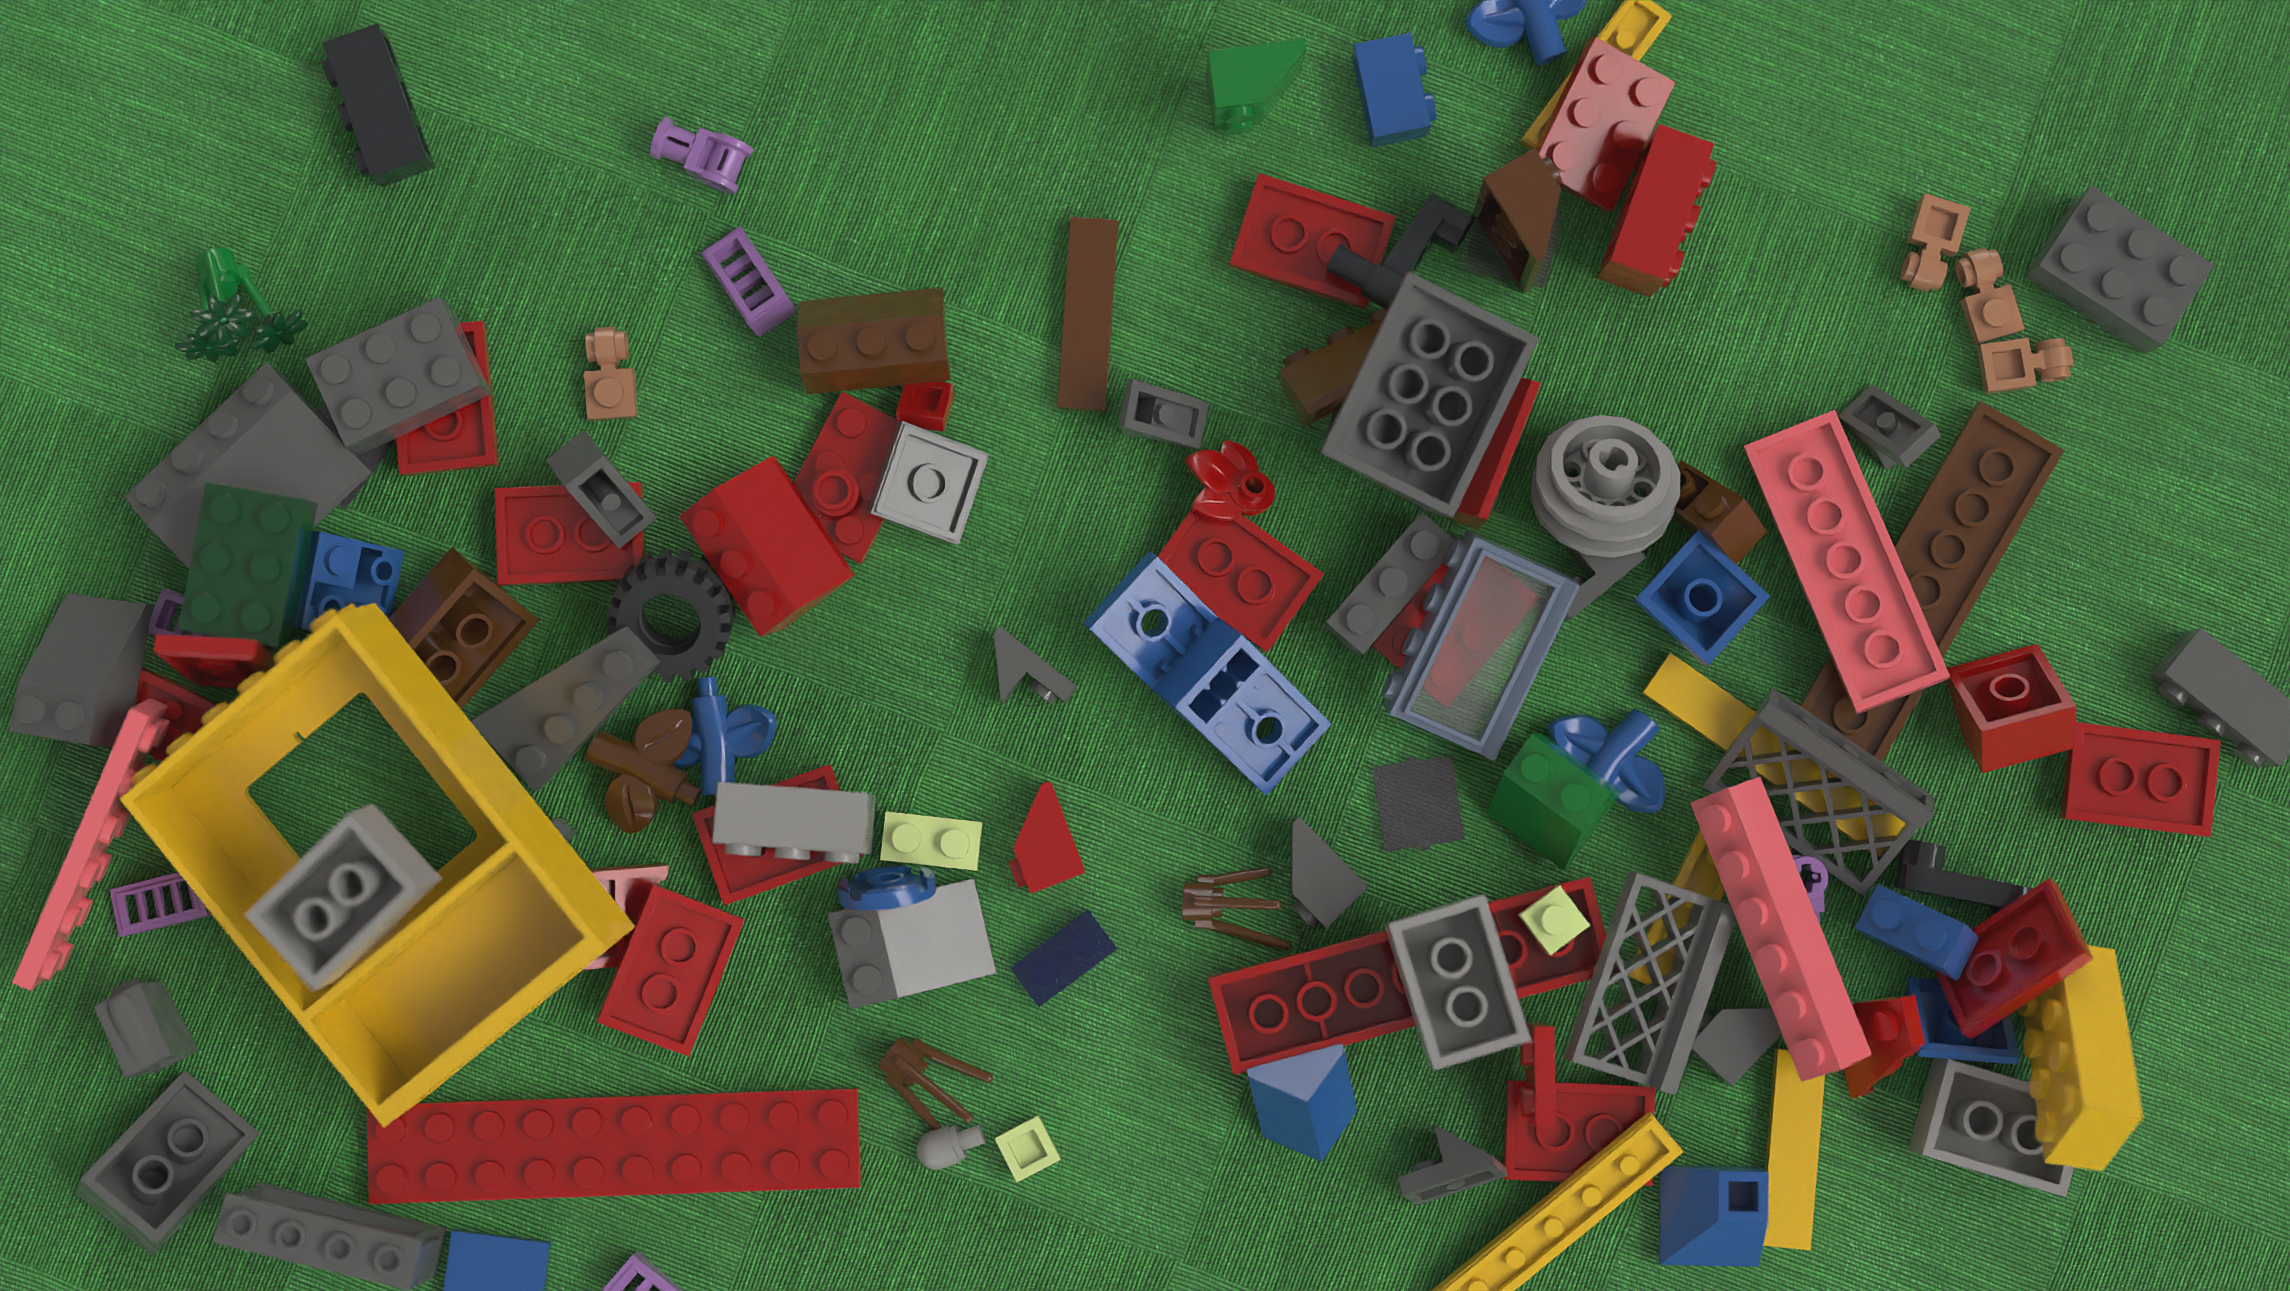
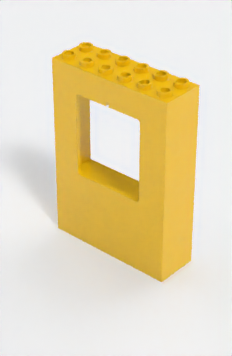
M376 603L361 607L350 604L338 613L335 609H331L316 619L310 625V629L314 632L303 643L295 640L285 646L273 657L277 663L275 667L266 674L262 671L255 673L237 688L241 696L233 703L228 705L227 702H223L217 705L201 719L205 726L194 736L190 732L186 733L168 746L165 751L169 757L159 766L152 763L131 778L134 787L120 800L381 1125L385 1127L436 1090L628 934L635 926ZM364 693L474 828L477 838L436 872L442 879L339 979L314 991L245 916L301 861L300 857L251 798L248 791L252 784L302 743L297 733H300L304 739L308 738L357 695Z

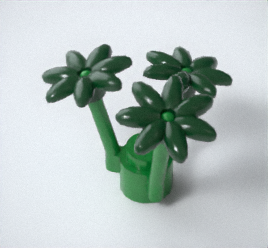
M210 248L201 252L195 261L200 277L196 285L200 295L201 310L191 311L190 316L202 325L195 330V334L187 335L188 342L175 344V349L184 352L188 360H196L205 355L207 360L216 362L219 355L236 356L238 349L235 346L239 344L240 339L229 338L230 332L238 337H248L249 329L243 323L253 320L257 315L253 309L239 310L242 298L241 295L234 294L237 292L238 285L242 284L264 318L262 321L263 325L254 328L255 334L260 337L250 343L251 349L257 350L264 347L265 353L271 354L278 348L280 341L285 345H292L295 342L293 334L306 329L308 322L301 320L303 316L301 309L294 311L286 318L281 312L273 313L252 281L247 265H236L233 252L227 248ZM234 295L227 302H225V298Z

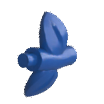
M1481 0L1470 10L1464 22L1466 28L1475 38L1493 47H1508L1522 40L1526 35L1537 67L1552 63L1567 54L1557 20H1564L1577 15L1583 9L1587 0Z
M716 677L697 679L699 698L691 699L694 715L691 714L692 731L688 748L683 757L672 764L677 768H685L701 763L702 796L717 795L718 782L735 783V757L743 759L755 758L763 753L774 738L777 724L776 716L768 709L758 705H739L728 713L726 696L718 695Z
M1633 708L1610 733L1596 718L1587 715L1575 714L1555 719L1548 725L1551 740L1622 791L1616 800L1617 803L1631 811L1643 813L1658 812L1662 808L1666 792L1663 774L1658 765L1644 756L1636 755L1660 730V727L1647 715Z

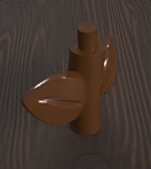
M669 709L647 716L638 724L634 733L633 743L604 731H600L593 739L586 754V761L618 773L612 779L605 792V807L612 821L624 832L634 834L644 829L657 813L659 797L672 805L677 800H680L692 807L699 800L702 789L688 783V774L672 765L683 757L690 742L692 719L689 711Z

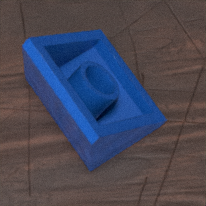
M1698 530L1649 579L1634 601L1697 660L1707 667L1768 600L1770 595Z
M1908 977L1905 996L1915 995L1925 1045L1914 1054L1915 1056L2005 1064L2018 1063L2019 1054L2011 1014L1973 1039H1970L1961 1033L1939 980Z
M1338 1044L1246 1069L1263 1137L1322 1162L1357 1112L1343 1045Z

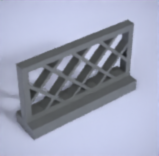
M1773 687L1761 701L1759 709L1702 784L1704 788L1714 794L1729 788L1719 781L1728 768L1748 766L1752 780L1758 777L1755 765L1783 761L1787 784L1766 786L1765 790L1768 796L1789 793L1793 816L1777 818L1787 844L1804 856L1814 857L1821 861L1829 873L1863 896L1918 828L1922 829L1934 812L1935 797ZM1760 725L1778 737L1781 752L1753 755L1750 738ZM1787 743L1797 750L1788 751ZM1745 747L1746 756L1736 758ZM1810 758L1819 764L1821 779L1794 783L1790 760ZM1827 770H1828L1829 772H1831L1833 775H1835L1836 777H1834V778H1828V772H1827ZM1850 785L1860 792L1862 807L1834 810L1831 788ZM1823 789L1827 811L1800 815L1796 792ZM1868 798L1878 805L1869 806ZM1891 813L1905 823L1897 835L1875 838L1871 816ZM1864 817L1868 839L1840 842L1836 820ZM1830 822L1833 843L1813 845L1804 838L1802 824ZM1795 825L1796 832H1794L1787 826ZM1886 847L1881 855L1878 856L1877 848ZM1870 849L1873 865L1863 877H1860L1845 866L1842 852ZM1835 853L1837 860H1835L1828 854Z
M1629 870L1564 1058L1676 1095L1736 921L1731 905ZM1641 885L1651 889L1657 906L1639 916L1635 903ZM1664 893L1669 894V895H1672V897L1669 898V899H1666V896H1665ZM1686 901H1690L1693 903L1687 924L1678 930L1671 911ZM1661 917L1668 936L1650 946L1644 927ZM1634 934L1641 953L1622 963L1619 955L1622 940ZM1673 947L1675 958L1671 970L1662 976L1655 957ZM1645 964L1652 983L1634 993L1627 974ZM1618 981L1624 1000L1606 1010L1602 1000L1605 989ZM1657 994L1660 1002L1655 1016L1650 1021L1645 1022L1639 1004ZM1629 1011L1636 1029L1618 1040L1611 1021ZM1602 1028L1608 1047L1593 1056L1583 1054L1590 1034ZM1641 1040L1643 1051L1637 1068L1634 1070L1628 1067L1622 1051ZM1613 1058L1615 1063L1608 1062V1060Z

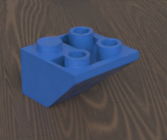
M313 531L295 627L312 631L310 625L331 609H335L338 613L350 604L361 607L376 603L389 619L392 615L404 551Z
M1667 1165L1659 1172V1264L1758 1267L1768 1225L1769 1172L1759 1167Z

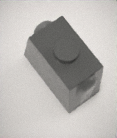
M139 978L132 979L112 989L110 992L113 997L94 1006L125 1078L157 1073L199 1051L163 981L140 983Z

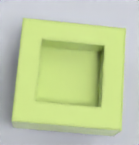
M1557 885L1518 914L1547 955L1553 954L1590 926L1560 885Z
M1039 1115L994 1138L1016 1182L1061 1160Z

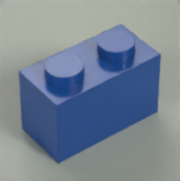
M1411 33L1354 44L1351 58L1370 147L1373 148L1427 137L1431 127L1430 122L1436 121L1437 116L1432 93H1424L1420 75H1425L1427 69L1422 46L1414 47Z
M1878 884L1855 927L1870 941L1955 981H1958L1979 940V937L1966 924Z

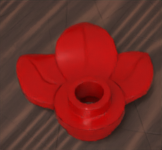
M1225 440L1220 453L1215 450H1201L1187 456L1185 460L1189 470L1205 487L1196 497L1191 507L1192 511L1203 517L1217 521H1231L1239 514L1255 516L1268 510L1274 501L1275 489L1271 480L1259 472L1254 455L1239 443ZM1246 487L1253 489L1256 493L1250 492Z

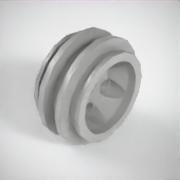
M1599 415L1568 422L1548 436L1537 455L1535 469L1531 476L1530 501L1540 524L1560 543L1585 555L1615 558L1641 552L1662 537L1673 517L1674 508L1680 497V471L1670 449L1646 427L1622 417ZM1573 470L1579 473L1577 477L1566 476V474ZM1639 488L1643 497L1637 496L1634 493V489Z

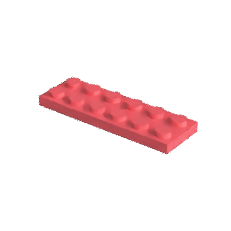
M1830 411L1745 445L1743 451L1855 714H1860L1949 679V672L1836 411Z
M150 698L130 708L13 979V984L32 990L45 979L50 981L57 970L62 971L66 966L74 948V944L67 942L68 938L76 926L81 927L93 904V900L87 898V894L95 881H102L111 863L112 855L106 853V850L114 836L119 838L122 835L131 816V812L125 808L120 798L134 787L131 778L148 766L144 762L152 747L158 748L161 745L170 725V721L163 719L168 705Z

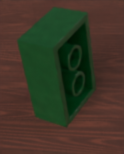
M206 481L178 629L224 638L257 640L261 644L281 648L290 644L295 628L318 503L296 497Z

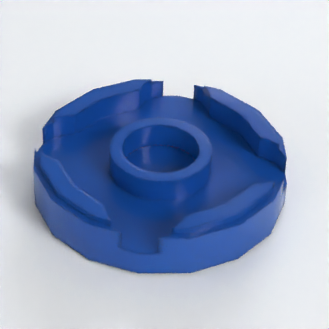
M905 865L863 870L853 875V883L849 884L848 879H841L837 885L838 901L842 907L853 910H884L913 905L935 895V875L926 867L919 869L920 875L911 874V867H905Z

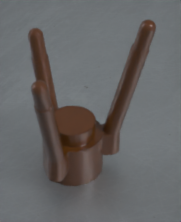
M1270 867L1220 875H1198L1197 882H1184L1182 919L1195 921V929H1212L1286 951L1292 948V944L1289 941L1213 919V917H1222L1223 908L1278 910L1281 907V903L1278 900L1224 897V888H1214V886L1271 876L1272 869Z
M902 1036L899 1037L878 1065V1068L888 1075L885 1081L903 1096L931 1130L941 1128V1125L908 1085L913 1087L917 1083L965 1122L973 1121V1115L923 1074L929 1066V1063L923 1057H927L986 1083L992 1082L993 1076L971 1064L928 1046L918 1037L912 1043Z

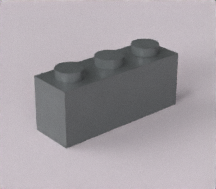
M1421 512L1323 627L1360 658L1442 564L1454 539Z
M2202 628L2185 631L2150 675L2161 685L2158 691L2173 704L2180 707L2185 704L2199 715L2196 721L2207 732L2216 737L2223 735L2237 746L2234 750L2236 755L2250 766L2255 768L2260 766L2263 768L2281 766L2290 755V699Z

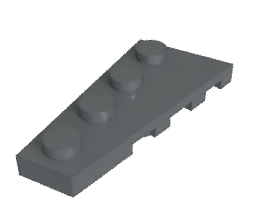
M626 626L471 720V723L536 792L552 780L656 668L660 661Z

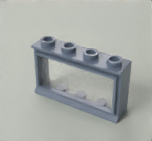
M1466 530L1462 540L1456 538L1447 552L1445 565L1448 566V569L1441 584L1435 582L1425 598L1423 609L1427 610V613L1420 627L1414 626L1405 639L1402 653L1406 656L1399 671H1391L1383 685L1381 697L1385 698L1382 705L1389 715L1393 717L1396 716L1495 761L1581 585L1561 572Z

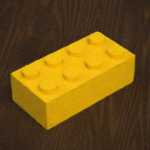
M2087 945L2093 960L2018 1008V1013L2024 1017L2026 1033L2023 1050L2025 1056L2030 1059L2032 1075L2029 1083L2030 1096L2036 1100L2038 1117L2035 1133L2037 1140L2042 1142L2044 1162L2103 1171L2142 1120L2143 1113L2115 949Z

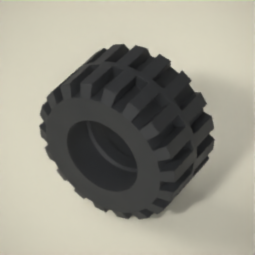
M671 549L660 550L656 558H653L651 553L641 557L637 566L632 564L625 571L622 580H619L607 613L610 616L607 623L608 636L628 626L659 659L660 663L646 677L648 679L652 678L653 672L662 674L661 682L672 683L676 674H680L683 681L693 679L696 670L699 669L702 674L709 670L713 660H719L725 650L735 617V606H732L733 596L727 587L724 586L717 572L713 573L709 569L710 562L703 556L699 562L690 559L692 552L681 550L679 556H672ZM662 594L680 596L690 602L696 609L700 625L693 632L683 636L662 634L648 622L644 614V604L649 599Z

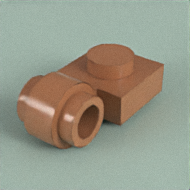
M1926 193L1919 198L1907 243L1922 247V250L1918 253L1910 251L1904 260L1900 272V279L1906 280L1908 287L1928 292L1930 289L1936 291L1940 289L1947 273L1948 264L1940 261L1942 255L1939 254L1952 257L1958 253L1971 208Z
M1982 247L1963 254L1962 259L1956 260L1955 270L1963 288L1970 286L1975 292V295L1960 300L1974 346L2025 330L2011 284L1994 289L1993 284L1996 282V278L2003 276V266L1998 252L1995 249L1988 251Z
M616 326L595 328L594 333H586V353L588 361L597 362L601 366V370L584 371L587 419L589 421L638 418L635 370L633 368L618 369L620 360L629 358L626 331H617Z
M2029 338L1979 345L1976 349L1984 395L2033 388L2037 385L2035 374H2040L2041 382H2054L2070 378V369L2074 367L2071 347L2066 346L2064 338L2049 339L2036 343V352L2031 354Z

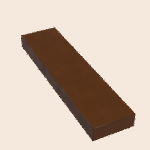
M1084 217L1070 218L1058 409L1106 412L1119 220Z

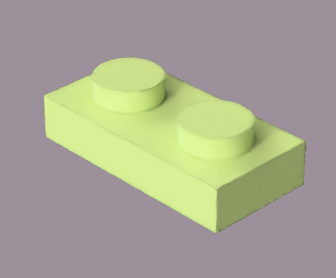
M886 812L880 860L978 871L983 822Z

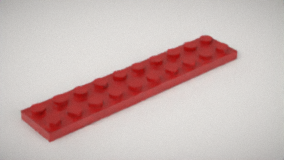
M859 1088L419 1102L385 1127L381 1125L367 1107L369 1204L861 1187Z

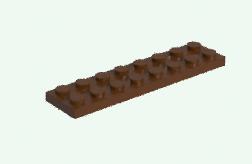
M1982 401L1974 406L1893 544L1942 658L2065 451ZM1829 653L1799 706L1880 761H1883L1924 689L1856 715Z

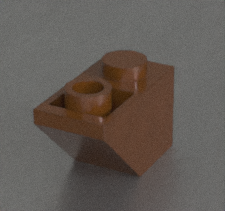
M1682 460L1677 465L1680 471V497L1674 508L1672 518L1691 536L1699 530L1730 560L1737 564L1766 534V529L1743 497Z

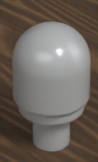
M947 1125L927 1132L920 1138L916 1149L917 1157L925 1167L932 1170H940L960 1163L961 1159L967 1158L966 1150L985 1144V1138L980 1125L962 1131L959 1130L957 1125L951 1127Z

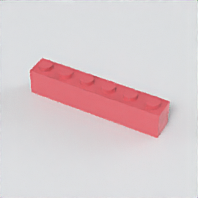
M1761 777L1691 802L1690 804L1801 1082L1841 1070L1872 1055Z

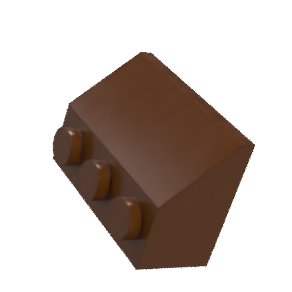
M1536 148L1484 177L1473 211L1477 223L1522 295L1531 290L1545 257L1561 192L1558 184L1562 183L1561 175L1553 161L1549 157L1542 159Z
M943 288L799 301L797 335L800 375L807 394L951 381Z
M1383 308L1369 316L1368 319L1371 324L1356 332L1353 331L1351 326H1348L1333 333L1325 339L1328 346L1312 354L1307 347L1283 359L1285 367L1279 370L1277 378L1303 428L1340 410L1388 310Z
M454 547L449 549L389 618V621L460 709L468 703L540 621L503 587L497 585L495 580Z

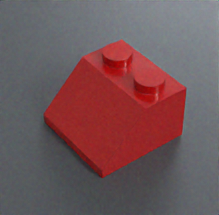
M2038 644L1947 668L1950 677L1946 681L1962 737L1982 773L2076 748V705Z

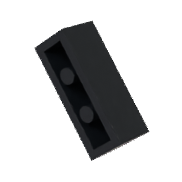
M376 23L324 42L323 45L328 59L322 60V67L331 87H339L344 103L337 105L339 115L348 132H355L360 147L354 149L353 152L364 177L370 175L376 183L384 187L436 168L391 41L380 25Z

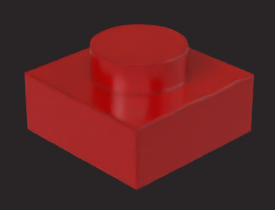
M928 382L904 384L896 410V420L904 421L922 429L944 432L955 397L954 383Z

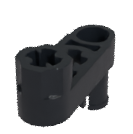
M1432 193L1384 263L1380 262L1376 265L1346 248L1345 245L1340 244L1333 253L1326 271L1363 290V297L1388 310L1407 271L1415 272L1434 243L1451 253L1457 251L1465 240L1476 216Z
M1908 840L1901 849L1894 885L1895 888L1991 906L1992 911L1996 913L2033 889L1943 871L1946 847L1915 840Z

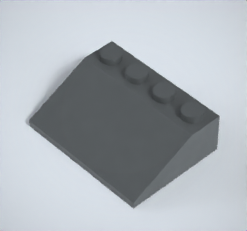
M1407 271L1321 447L1320 453L1438 516L1453 518L1539 338Z
M266 362L132 488L124 498L146 525L189 569L206 481L296 497L318 503L314 522L315 527L372 472L353 451L345 447L340 435L302 392Z

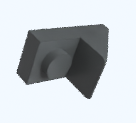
M1127 379L1118 427L1129 438H1152L1186 449H1200L1209 402L1135 379Z
M1873 384L1838 415L1844 427L1887 470L1891 469L1896 463L1907 468L1941 437L1933 422Z
M1567 546L1566 550L1589 578L1585 581L1579 574L1573 579L1581 586L1563 620L1564 623L1571 620L1646 558L1644 554L1637 552L1615 558L1585 555Z
M999 626L994 633L1002 704L1004 705L1027 675L1034 679L1029 688L1052 705L1055 699L1058 698L1066 704L1076 692L1077 686Z
M1434 1126L1443 1162L1440 1163L1438 1160L1420 1162L1411 1167V1173L1399 1176L1398 1180L1402 1196L1415 1205H1420L1507 1177L1508 1174L1506 1167L1490 1154L1439 1126Z

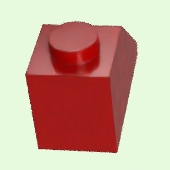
M1051 781L1041 784L1014 844L1013 850L1016 858L1008 861L1018 888L1027 885L1030 894L1086 873Z

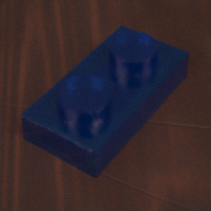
M1088 909L1010 969L1038 1007H1040L1118 948Z

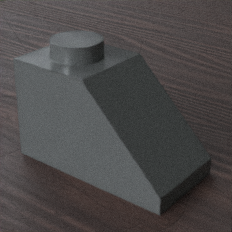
M585 430L546 460L565 488L618 548H621L657 519Z
M1297 817L1290 824V894L1297 900L1291 908L1311 928L1317 922L1324 928H1327L1368 886L1300 817Z
M1771 1006L1715 1007L1709 1013L1706 1010L1704 1011L1690 1052L1724 1084L1733 1086L1782 1032Z

